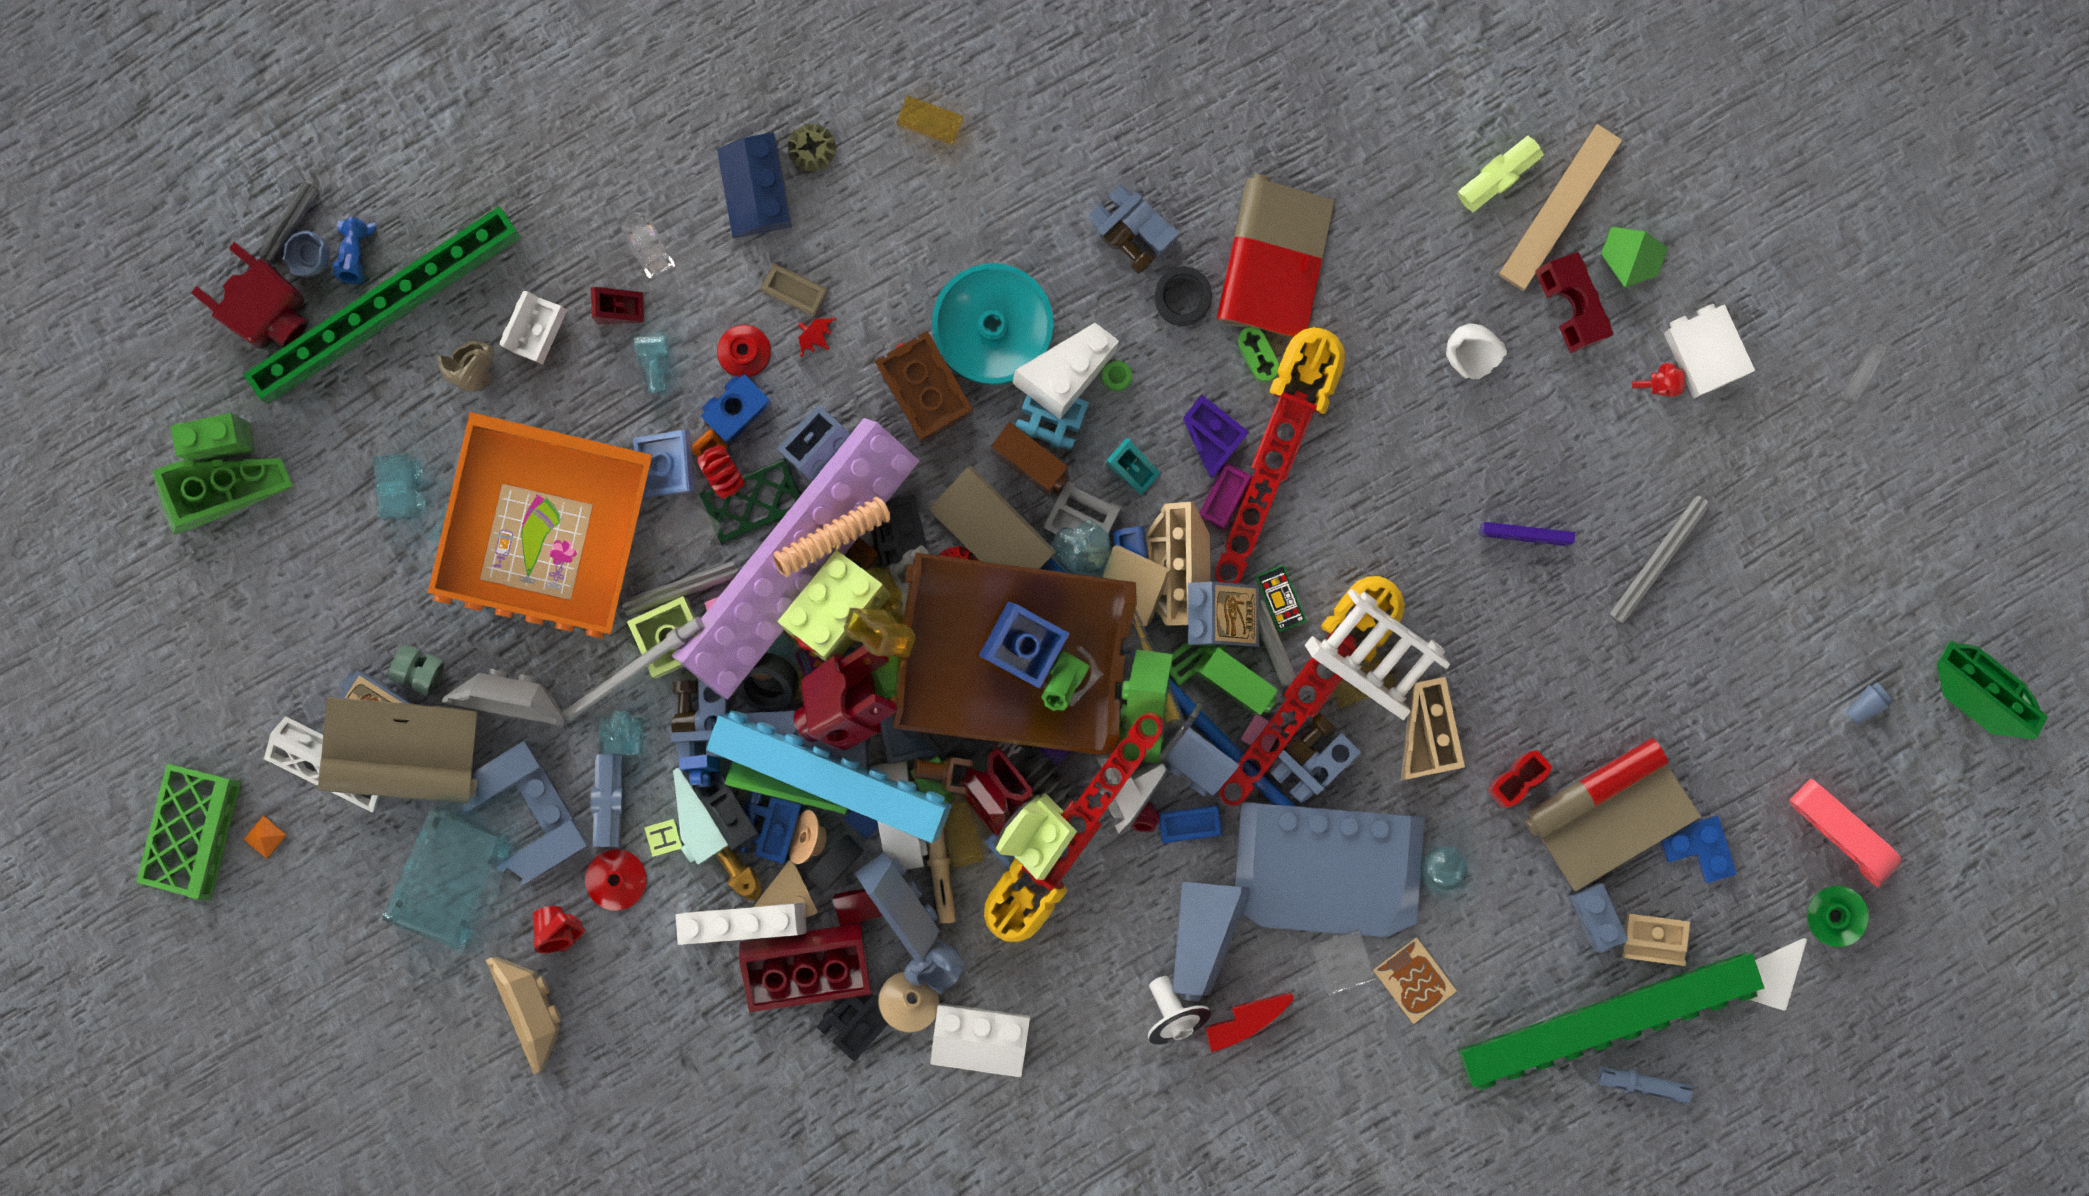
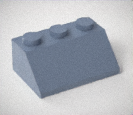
M883 852L854 874L918 964L923 961L940 932L934 923L938 916L929 903L922 906L918 898L923 896L913 881H910L908 884L906 883L902 875L907 872L898 859L894 858L891 861L887 854Z

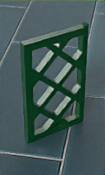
M785 458L742 475L744 482L749 479L758 481L751 497L739 492L734 494V496L749 502L743 518L726 512L733 495L727 496L721 510L713 507L709 500V496L716 494L713 488L699 493L720 543L783 518L790 510V508L785 510L777 508L783 492L793 495L795 502L799 499L800 495ZM778 467L782 468L784 478L781 485L764 479L767 472ZM762 483L778 489L772 506L756 500ZM753 504L770 510L766 518L754 523L747 520ZM724 516L740 522L738 529L724 535L720 526Z

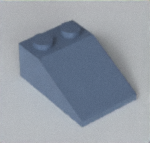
M1191 728L1184 730L1163 758L1168 763L1165 767L1168 771L1178 778L1182 774L1193 781L1190 787L1203 797L1207 793L1214 796L1239 766V764Z

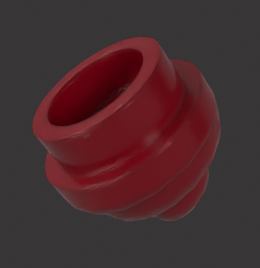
M1148 801L1133 822L1131 827L1134 830L1145 833L1155 830V827L1159 824L1160 817L1159 812L1152 803Z

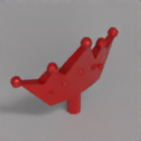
M836 317L814 319L809 327L802 322L798 324V327L804 331L798 337L801 349L799 355L801 357L804 356L806 349L815 352L813 345L823 347L826 350L830 349L826 345L823 334H831L827 326L832 321H836Z

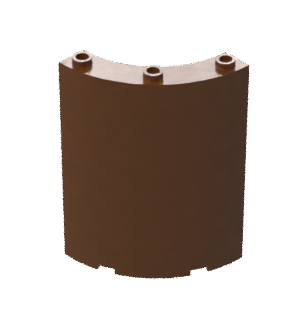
M916 552L913 565L908 564L906 568L905 583H909L903 624L902 630H896L894 648L899 649L895 693L894 697L890 696L889 698L897 706V712L892 714V728L1111 756L1116 749L1120 736V701L1116 700L1117 684H1121L1123 678L1125 654L1121 653L1124 637L1129 638L1137 605L1136 582ZM1008 601L1025 608L1068 632L1069 635L1061 650H1065L1089 665L1086 675L1075 689L1070 703L1064 711L1049 709L1041 698L1051 676L1049 673L1041 687L1038 688L979 656Z

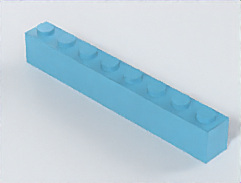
M731 710L730 713L718 715L706 750L927 842L933 843L940 839L952 806L944 802V796L928 791L927 794L915 790L917 787L915 784L905 780L896 782L888 779V774L882 770L871 768L869 771L859 767L860 762L845 756L840 759L832 756V751L820 745L810 747L803 744L804 739L789 733H786L784 736L776 733V728L764 722L754 724L747 721L748 716L743 713Z

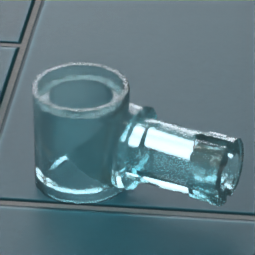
M665 332L634 335L637 362H641V366L645 369L648 393L665 392L663 364H665V359H668V345Z

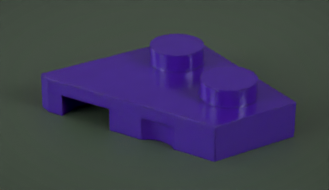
M1202 394L1182 419L1211 478L1215 476L1249 433V431Z

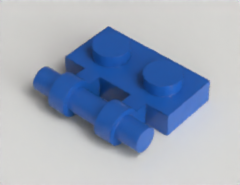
M751 791L749 802H745L743 809L753 825H755L757 815L765 817L761 837L753 841V843L758 844L755 856L785 864L802 805L771 796L769 807L766 808L760 806L763 794ZM749 845L741 849L740 852L747 853Z

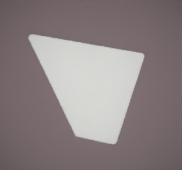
M1806 938L1755 960L1765 989L1756 991L1758 996L1749 1000L1783 1011L1787 1009L1807 942Z

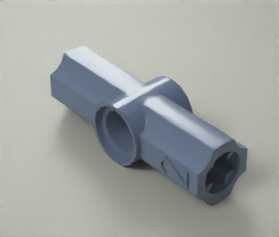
M596 754L595 787H592L591 813L594 814V847H620L621 815L624 814L625 790L622 787L623 755Z

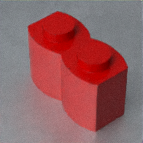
M1538 750L1526 752L1513 762L1510 771L1498 775L1490 783L1487 792L1500 807H1511L1525 797L1529 787L1539 784L1549 775L1552 765Z

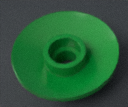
M1845 886L1826 887L1817 892L1808 905L1807 923L1815 938L1825 945L1832 947L1849 946L1863 936L1868 926L1869 913L1867 905L1863 898L1851 888ZM1834 910L1838 911L1840 915L1836 922L1830 919V914Z

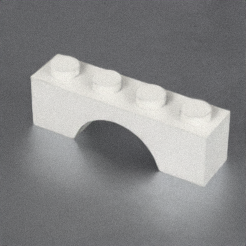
M805 903L676 914L678 945L807 933Z

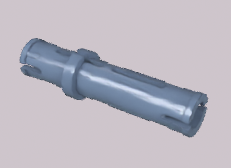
M1601 1066L1598 1073V1079H1601L1597 1081L1598 1085L1624 1090V1093L1632 1094V1092L1642 1093L1689 1104L1692 1099V1084L1637 1074L1636 1070L1632 1069L1623 1071Z

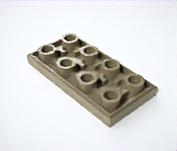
M972 466L967 467L929 508L979 561L1041 569L1056 553V550Z

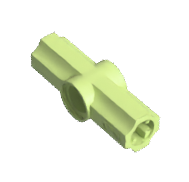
M1526 136L1504 155L1500 154L1480 171L1481 173L1462 187L1457 193L1460 201L1467 209L1474 213L1496 194L1499 193L1500 195L1519 180L1522 173L1537 163L1544 156L1541 147L1534 139Z

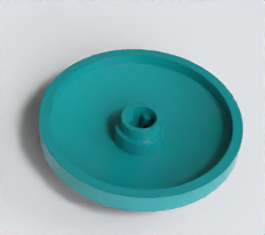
M1000 263L976 265L954 276L940 292L932 314L933 338L946 364L961 377L983 385L1008 384L1013 382L1016 369L1048 351L1053 335L1052 308L1042 287L1024 271Z

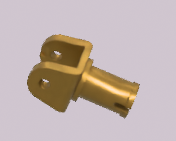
M729 846L724 848L728 857L720 851L716 858L730 876L727 883L745 899L750 901L758 899L762 894V886L756 871L750 866L745 867L737 853H734Z

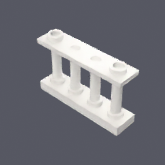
M1350 589L1348 595L1356 605L1328 640L1324 639L1321 642L1312 636L1305 644V647L1314 659L1404 720L1411 712L1404 702L1407 699L1405 695L1433 661H1436L1445 669L1448 668L1450 663L1443 655L1446 651L1433 640L1427 643L1376 606L1378 602L1368 593L1363 592L1360 595L1353 589ZM1367 612L1379 622L1353 654L1343 658L1337 653L1339 651L1337 649L1338 646ZM1388 629L1402 637L1373 672L1369 671L1366 674L1360 669L1362 667L1360 663ZM1411 645L1415 646L1424 653L1396 688L1392 687L1389 690L1383 686L1385 676Z

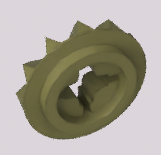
M817 123L803 124L793 131L788 141L790 159L798 168L805 171L814 172L824 169L832 162L836 153V143L833 135L827 128ZM807 136H810L814 143H820V146L816 148L817 153L815 154L817 158L815 159L809 150H802L803 147L807 146Z

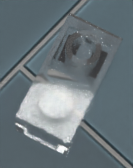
M647 209L634 212L626 219L620 221L632 251L648 279L675 266Z

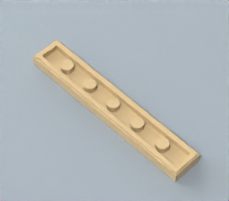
M1596 124L1498 274L1500 277L1522 291L1526 289L1536 273L1535 270L1545 260L1622 139Z

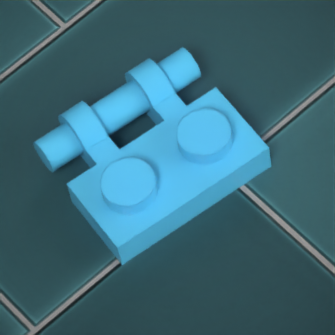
M1027 395L1021 412L1032 417L1029 423L1018 419L1015 426L1032 439L1037 438L1050 443L1052 448L1059 450L1061 447L1071 451L1075 440L1064 436L1065 431L1069 429L1078 433L1089 402L1078 398L1064 416L1058 419ZM1042 419L1057 425L1056 431L1053 432L1039 427L1040 420Z

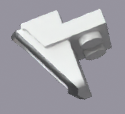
M1100 755L1096 758L1101 768L1110 756ZM1151 763L1134 772L1108 807L1115 818L1114 826L1118 834H1123L1133 824L1164 780L1166 768L1163 763ZM1116 768L1107 769L1105 776L1108 782L1119 784L1122 779L1121 772ZM1104 788L1101 789V790H1100L1101 795L1103 796V794H1104L1106 791H1108V790H1106V789H1104Z

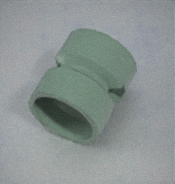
M404 643L394 657L388 679L403 686L410 683L412 690L430 696L442 676L445 660L431 654L422 656L421 650Z

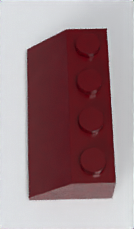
M861 923L811 930L800 935L740 941L739 963L749 1013L871 994L867 954Z

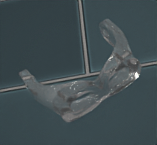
M1080 645L1077 646L1076 650L1088 660L1091 676L1087 685L1082 690L1073 693L1069 703L1071 707H1074L1103 675L1094 658ZM1044 682L1041 686L1045 689L1047 683Z

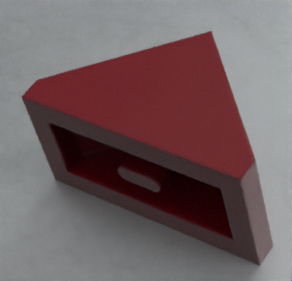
M591 287L592 319L598 325L644 322L643 292Z

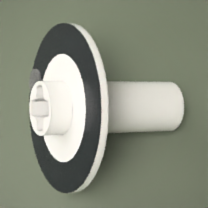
M1168 976L1159 977L1149 984L1164 1017L1149 1031L1148 1039L1150 1043L1156 1045L1174 1043L1177 1040L1188 1037L1209 1020L1211 1012L1206 1006H1192L1183 1009L1177 994L1173 993V986Z

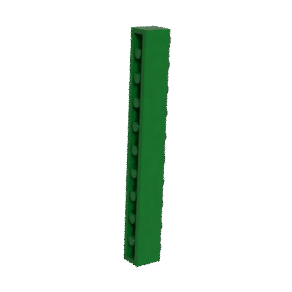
M498 206L243 375L258 398L270 404L522 237L504 210Z
M1744 952L1469 1045L1457 1051L1469 1085L1472 1087L1478 1086L1479 1090H1484L1495 1086V1080L1506 1076L1508 1080L1520 1078L1526 1075L1524 1071L1526 1069L1536 1066L1537 1070H1543L1554 1066L1553 1060L1565 1057L1566 1060L1581 1057L1584 1055L1582 1050L1594 1047L1595 1051L1608 1048L1613 1045L1612 1040L1620 1037L1627 1041L1640 1037L1642 1035L1641 1030L1652 1027L1653 1031L1671 1026L1670 1021L1681 1017L1682 1021L1690 1020L1700 1016V1010L1710 1007L1711 1011H1716L1728 1007L1727 1001L1738 997L1740 1001L1755 998L1758 996L1756 991L1765 989L1753 953Z

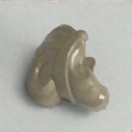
M470 340L465 345L454 350L451 358L443 355L437 358L440 363V372L444 379L461 390L477 392L483 390L491 383L492 373L489 369L493 363L494 348L490 344Z

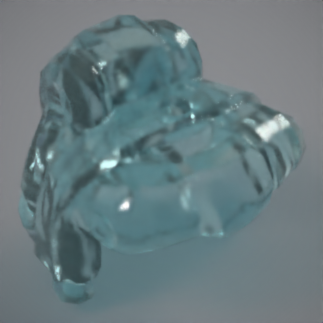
M1087 520L1074 529L1061 528L1052 540V547L1056 550L1054 555L1058 563L1066 571L1088 573L1100 569L1108 563L1111 555L1110 540L1107 532L1100 525L1093 524L1092 520Z

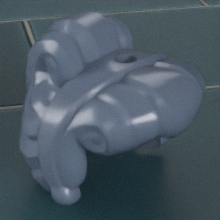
M936 938L923 961L917 964L913 958L905 968L904 978L909 983L917 986L922 985L925 981L938 994H942L946 988L953 986L958 981L965 962L955 948Z

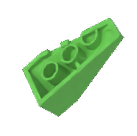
M281 458L244 459L243 461L212 460L210 462L182 460L152 470L162 509L173 535L205 525L293 487Z

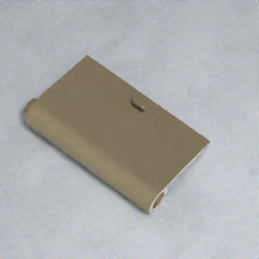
M327 697L318 791L469 803V797L475 798L477 786V779H471L477 710Z

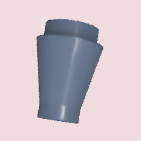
M1876 682L1872 686L1868 685L1845 712L1856 725H1859L1862 721L1888 709V704L1893 700L1884 688Z

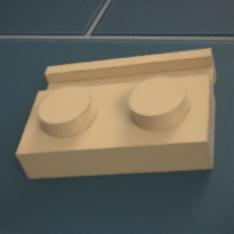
M1627 913L1625 934L1628 941L1624 942L1622 958L1685 966L1690 922Z

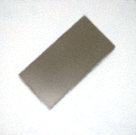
M773 263L760 289L762 292L813 317H816L828 293V289L776 263Z

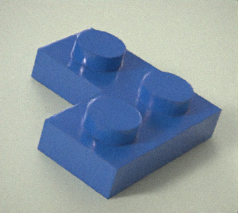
M1719 816L1693 822L1661 841L1667 862L1697 855L1705 883L1737 875Z

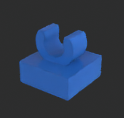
M710 755L679 757V770L690 773V785H697L698 788L710 787L711 778L709 773L720 771V759Z

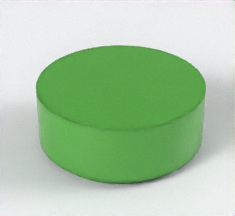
M1115 360L1109 362L1104 367L1102 381L1107 389L1120 392L1125 390L1131 383L1132 371L1125 362Z

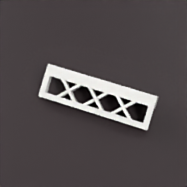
M285 716L270 734L264 759L318 786L323 735ZM276 746L285 750L289 757L285 758L275 753ZM303 761L312 763L317 771L306 768ZM332 792L372 813L377 808L380 796L371 795V799H368L361 794Z

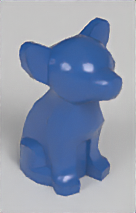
M349 217L345 221L339 220L337 222V229L345 238L339 247L338 260L333 263V273L336 279L341 282L356 285L362 284L366 280L364 265L361 264L362 250L360 241L375 232L376 224H365L357 217Z

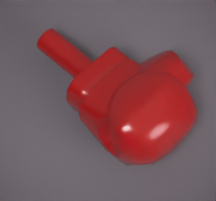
M1674 363L1662 364L1658 369V373H1651V380L1632 381V388H1652V395L1658 394L1659 396L1668 397L1681 395L1686 385L1684 371L1676 368Z

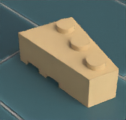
M1446 677L1414 683L1410 689L1409 709L1411 712L1407 716L1401 780L1464 768L1465 764Z

